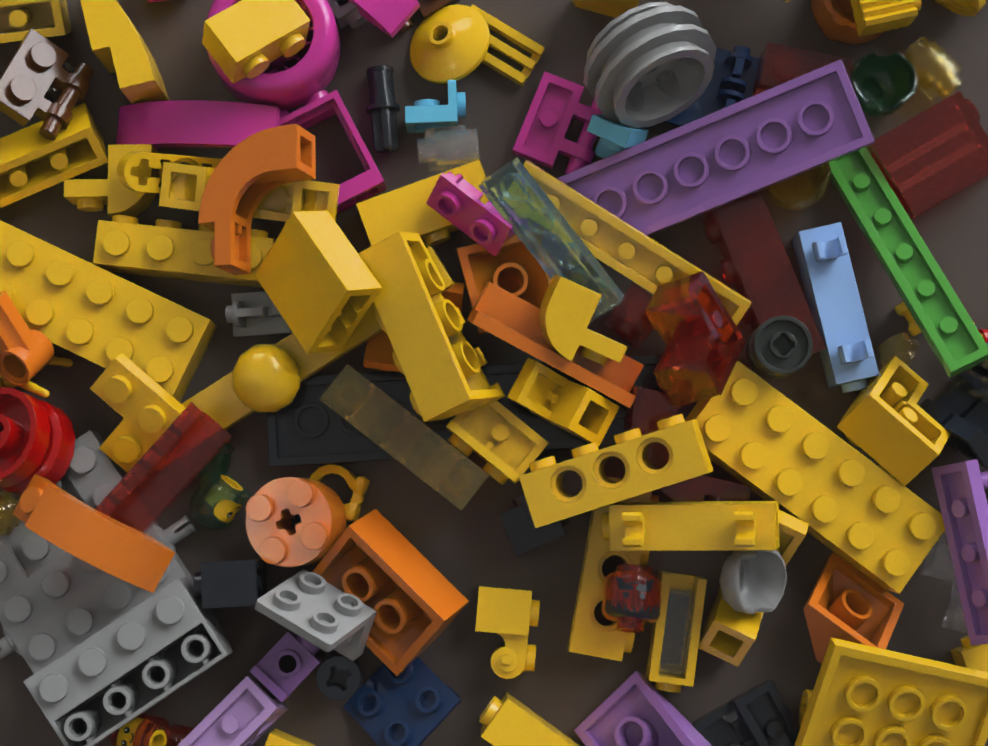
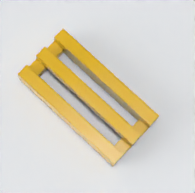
M472 4L471 7L484 17L489 29L532 54L529 58L490 34L489 46L524 66V68L519 72L488 52L482 60L483 64L523 87L544 54L545 47Z

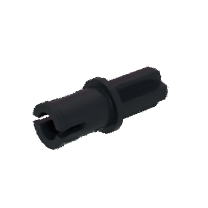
M388 65L372 66L366 70L370 105L366 107V113L371 115L373 148L378 153H392L399 148L396 113L400 111V105L395 103L394 68Z

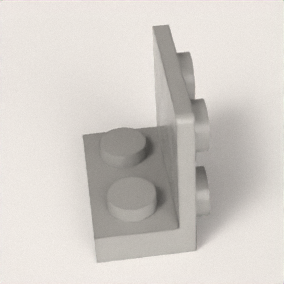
M305 569L258 598L254 607L255 610L326 652L335 650L352 661L363 654L377 611L362 603L358 597L341 591L326 582L319 574Z

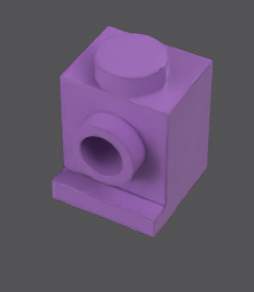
M288 631L249 672L282 703L323 660L317 655L320 651L319 647L296 635L294 632ZM284 655H291L296 660V668L291 672H287L281 667L280 661Z

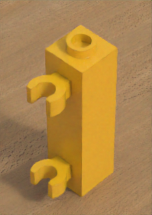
M779 501L616 502L609 505V513H603V539L610 540V551L777 550L780 547Z

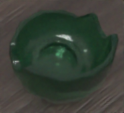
M872 51L860 58L859 61H856L848 71V77L862 111L875 117L890 116L905 106L915 95L919 81L914 65L897 51L885 56L876 55Z

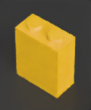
M328 210L292 212L255 275L307 354L342 350L382 289Z
M506 692L501 700L494 695L479 716V722L483 724L481 727V737L493 746H580L508 692Z

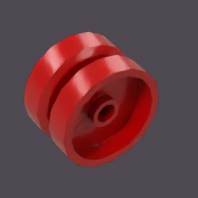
M12 387L0 388V488L21 496L34 474L46 478L56 485L66 474L74 455L75 433L72 421L58 407Z

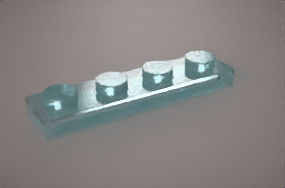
M517 157L481 182L478 187L504 220L513 226L512 230L551 279L554 274L559 275L602 295L590 322L622 303L625 295Z

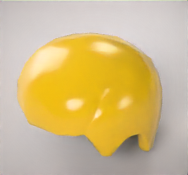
M256 344L239 356L232 371L233 388L242 403L256 412H277L289 405L295 398L300 388V370L297 362L281 346L276 344Z

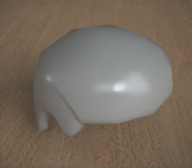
M777 550L733 551L725 560L719 579L723 599L735 611L752 615L755 612H772L784 595L787 581L785 561Z

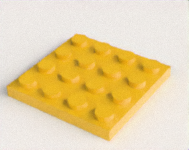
M831 637L794 746H985L988 738V672Z

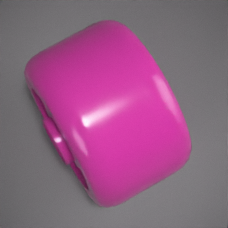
M214 0L206 20L241 0ZM295 0L311 20L305 46L291 57L286 58L283 55L274 60L263 73L255 78L249 79L246 76L233 84L207 50L209 59L224 86L244 103L277 106L280 108V111L301 107L310 96L325 90L335 75L341 50L339 30L333 10L327 0Z

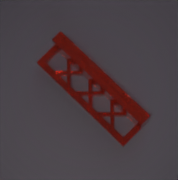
M191 402L95 509L129 527L146 533L229 441L232 435L200 406Z

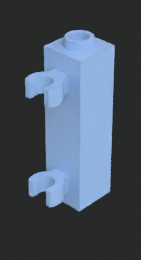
M838 222L798 231L792 238V243L828 389L841 386L843 393H849L867 388V380L878 376L879 371L842 223Z

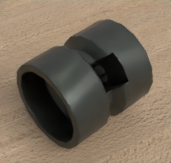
M786 315L775 316L762 323L748 338L745 350L747 362L753 371L761 377L772 380L785 378L805 366L812 354L813 341L806 325L797 318Z

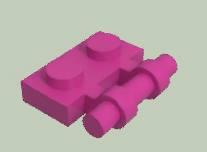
M544 71L513 147L512 154L550 169L553 168L558 154H561L570 159L564 172L565 175L590 165L595 155L592 149L597 135L588 132L587 128L592 115L602 114V112L595 103V100H593L591 107L579 103L584 86ZM572 119L581 121L584 124L577 143L565 139Z

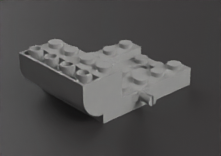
M89 430L75 440L73 458L66 474L56 484L58 487L97 511L150 535L174 552H176L174 544L196 531L193 524H189L191 521L186 515L165 530L160 527L122 468L99 449L104 443L99 433ZM6 490L0 493V622L2 623L5 635L0 639V660L14 651L25 659L34 674L23 682L64 746H95L233 652L223 628L215 617L216 612L214 609H202V599H195L194 579L177 553H175L155 591L152 593L90 565L37 535L24 526L25 522L12 514L21 496Z

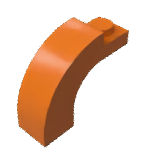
M298 124L272 127L247 137L222 158L204 189L198 224L214 231L210 249L215 267L233 275L251 274V224L254 212L260 201L274 188L285 183L316 179L315 135Z
M34 474L26 490L22 493L20 501L12 513L25 522V527L57 547L108 574L152 593L155 591L176 553L150 535L97 511L48 479Z

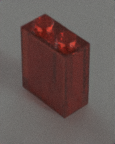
M960 91L875 139V144L867 146V149L911 221L988 177V136L979 123L980 115L976 106L971 100L964 99Z

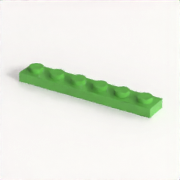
M867 147L823 164L822 166L949 378L988 360V345Z

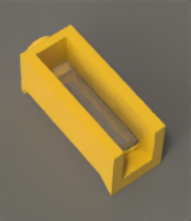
M658 571L655 609L657 610V605L658 607L660 605V613L657 618L653 619L647 671L645 674L649 681L655 682V689L680 693L682 686H694L707 579L702 576Z

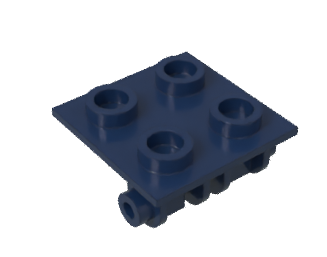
M734 46L733 52L717 48L713 77L704 93L689 108L670 120L664 121V123L683 126L752 97L761 58L750 56L751 50L744 46Z
M417 657L398 676L383 663L347 701L343 708L379 746H420L462 700L448 684H445Z

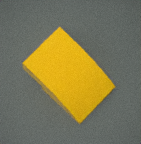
M80 0L92 51L110 74L116 72L119 88L131 104L169 101L164 81L151 52L117 0Z

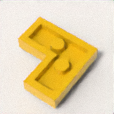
M122 352L113 359L90 388L124 418L99 449L132 477L140 471L190 412Z

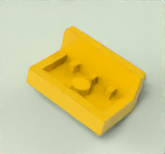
M497 400L457 414L446 425V429L452 433L448 441L467 457L473 451L487 462L482 469L501 485H504L507 480L516 485L520 480L519 476L524 475L529 469V463L534 462L549 444V442Z

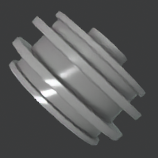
M668 2L646 3L629 9L610 21L595 37L587 52L583 83L606 119L632 128L651 127L670 120L686 110L704 93L713 77L717 48L694 11L680 5H672Z

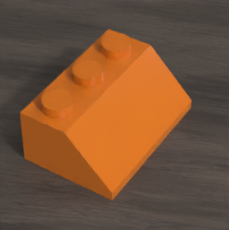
M376 508L350 524L312 571L322 576L329 584L345 593L358 597L362 603L377 611L366 646L396 676L401 674L449 626L469 602Z

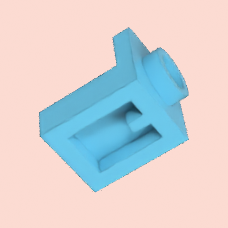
M447 80L448 105H440V101L436 99H421L415 101L414 106H405L407 133L458 131V118H466L465 92H457L456 80Z
M603 114L592 115L587 128L588 132L600 137L595 154L602 158L609 157L644 142L649 132L644 127L632 128L606 119Z

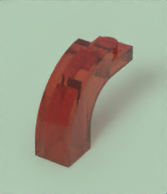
M633 386L630 393L635 395L636 398L631 407L626 408L625 430L629 431L640 428L642 436L658 431L657 421L678 414L681 397ZM654 442L647 450V459L652 466L663 468L669 460V452L663 444ZM701 475L657 489L656 491L673 502H700L704 500V495H709L707 501H749L752 487Z

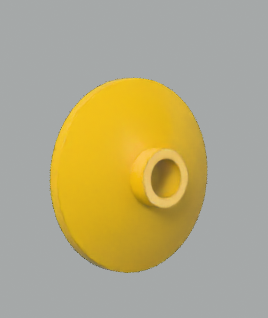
M458 4L441 8L423 20L416 29L410 44L412 66L422 78L432 83L447 84V80L458 81L463 79L480 65L487 53L490 43L488 24L484 17L470 6Z

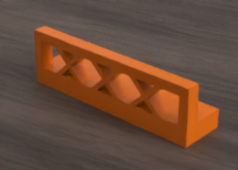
M487 281L467 321L629 408L631 407L636 396L631 394L630 391L644 367L643 364L624 354L621 363L608 358L605 366L581 356L580 354L583 349L581 345H579L572 361L556 353L543 337L539 323L540 308Z

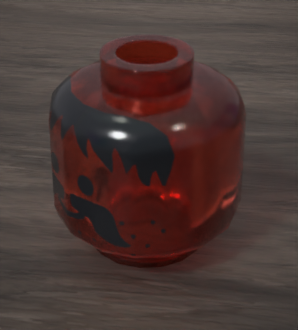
M636 564L616 566V572L608 574L604 579L602 614L606 619L617 623L616 630L627 633L644 632V625L657 622L661 616L663 587L661 580L652 574V568Z

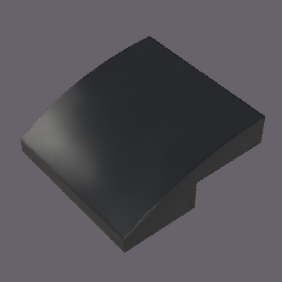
M771 679L740 694L691 723L712 746H794L800 730Z

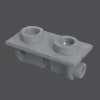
M265 291L231 294L232 305L226 306L225 317L227 323H233V337L293 333Z

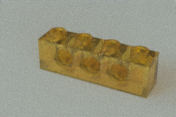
M348 364L320 398L322 402L461 511L465 509L490 477L479 466Z

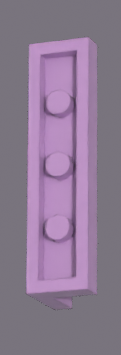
M246 676L177 746H252L288 708L278 699H272L251 676Z

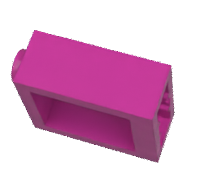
M337 89L329 94L326 90L313 94L304 102L305 106L291 113L288 110L280 111L279 126L298 124L302 128L307 129L333 115H336L365 172L340 184L336 215L352 208L356 203L387 190L385 181Z

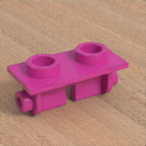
M451 172L440 174L426 204L493 256H496L506 238L510 239L520 226L514 221L515 215L509 214L491 199L486 204H483L480 200L484 194L466 181L460 173L456 176Z

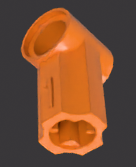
M3 290L0 291V376L9 384L23 386L53 359L54 348L46 335L40 331L29 329L7 292Z

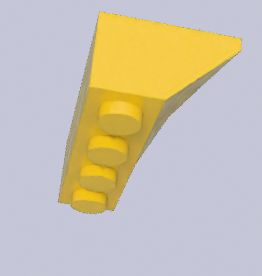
M399 231L358 253L382 287L374 299V304L377 308L375 310V317L380 328L387 333L394 349L392 352L393 361L397 369L405 375L411 390V404L414 410L422 416L424 422L444 420L505 397L499 383L497 382L490 386L481 366L485 365L487 361L480 348L474 349L461 332L466 321L459 308H456L450 300L443 298L441 291L445 290L446 284L418 233Z

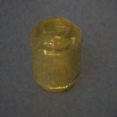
M925 35L915 41L899 58L900 62L905 66L903 71L930 100L938 95L945 100L963 83L959 78L963 68L936 40L931 42Z

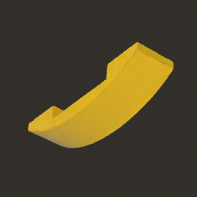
M163 162L159 206L199 211L204 189L215 168ZM311 180L282 184L265 195L258 204L253 218L286 222L292 212L328 210L336 222L340 184Z

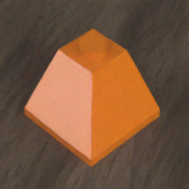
M834 552L828 557L803 608L815 658L821 664L831 637L886 649L904 607L902 601Z

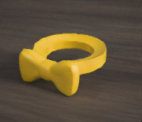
M329 464L319 467L312 473L310 479L320 482L325 476L330 474L342 476L353 490L351 501L343 504L345 517L348 521L358 520L361 504L364 501V494L368 489L370 480L365 476L356 478L350 470L340 465Z

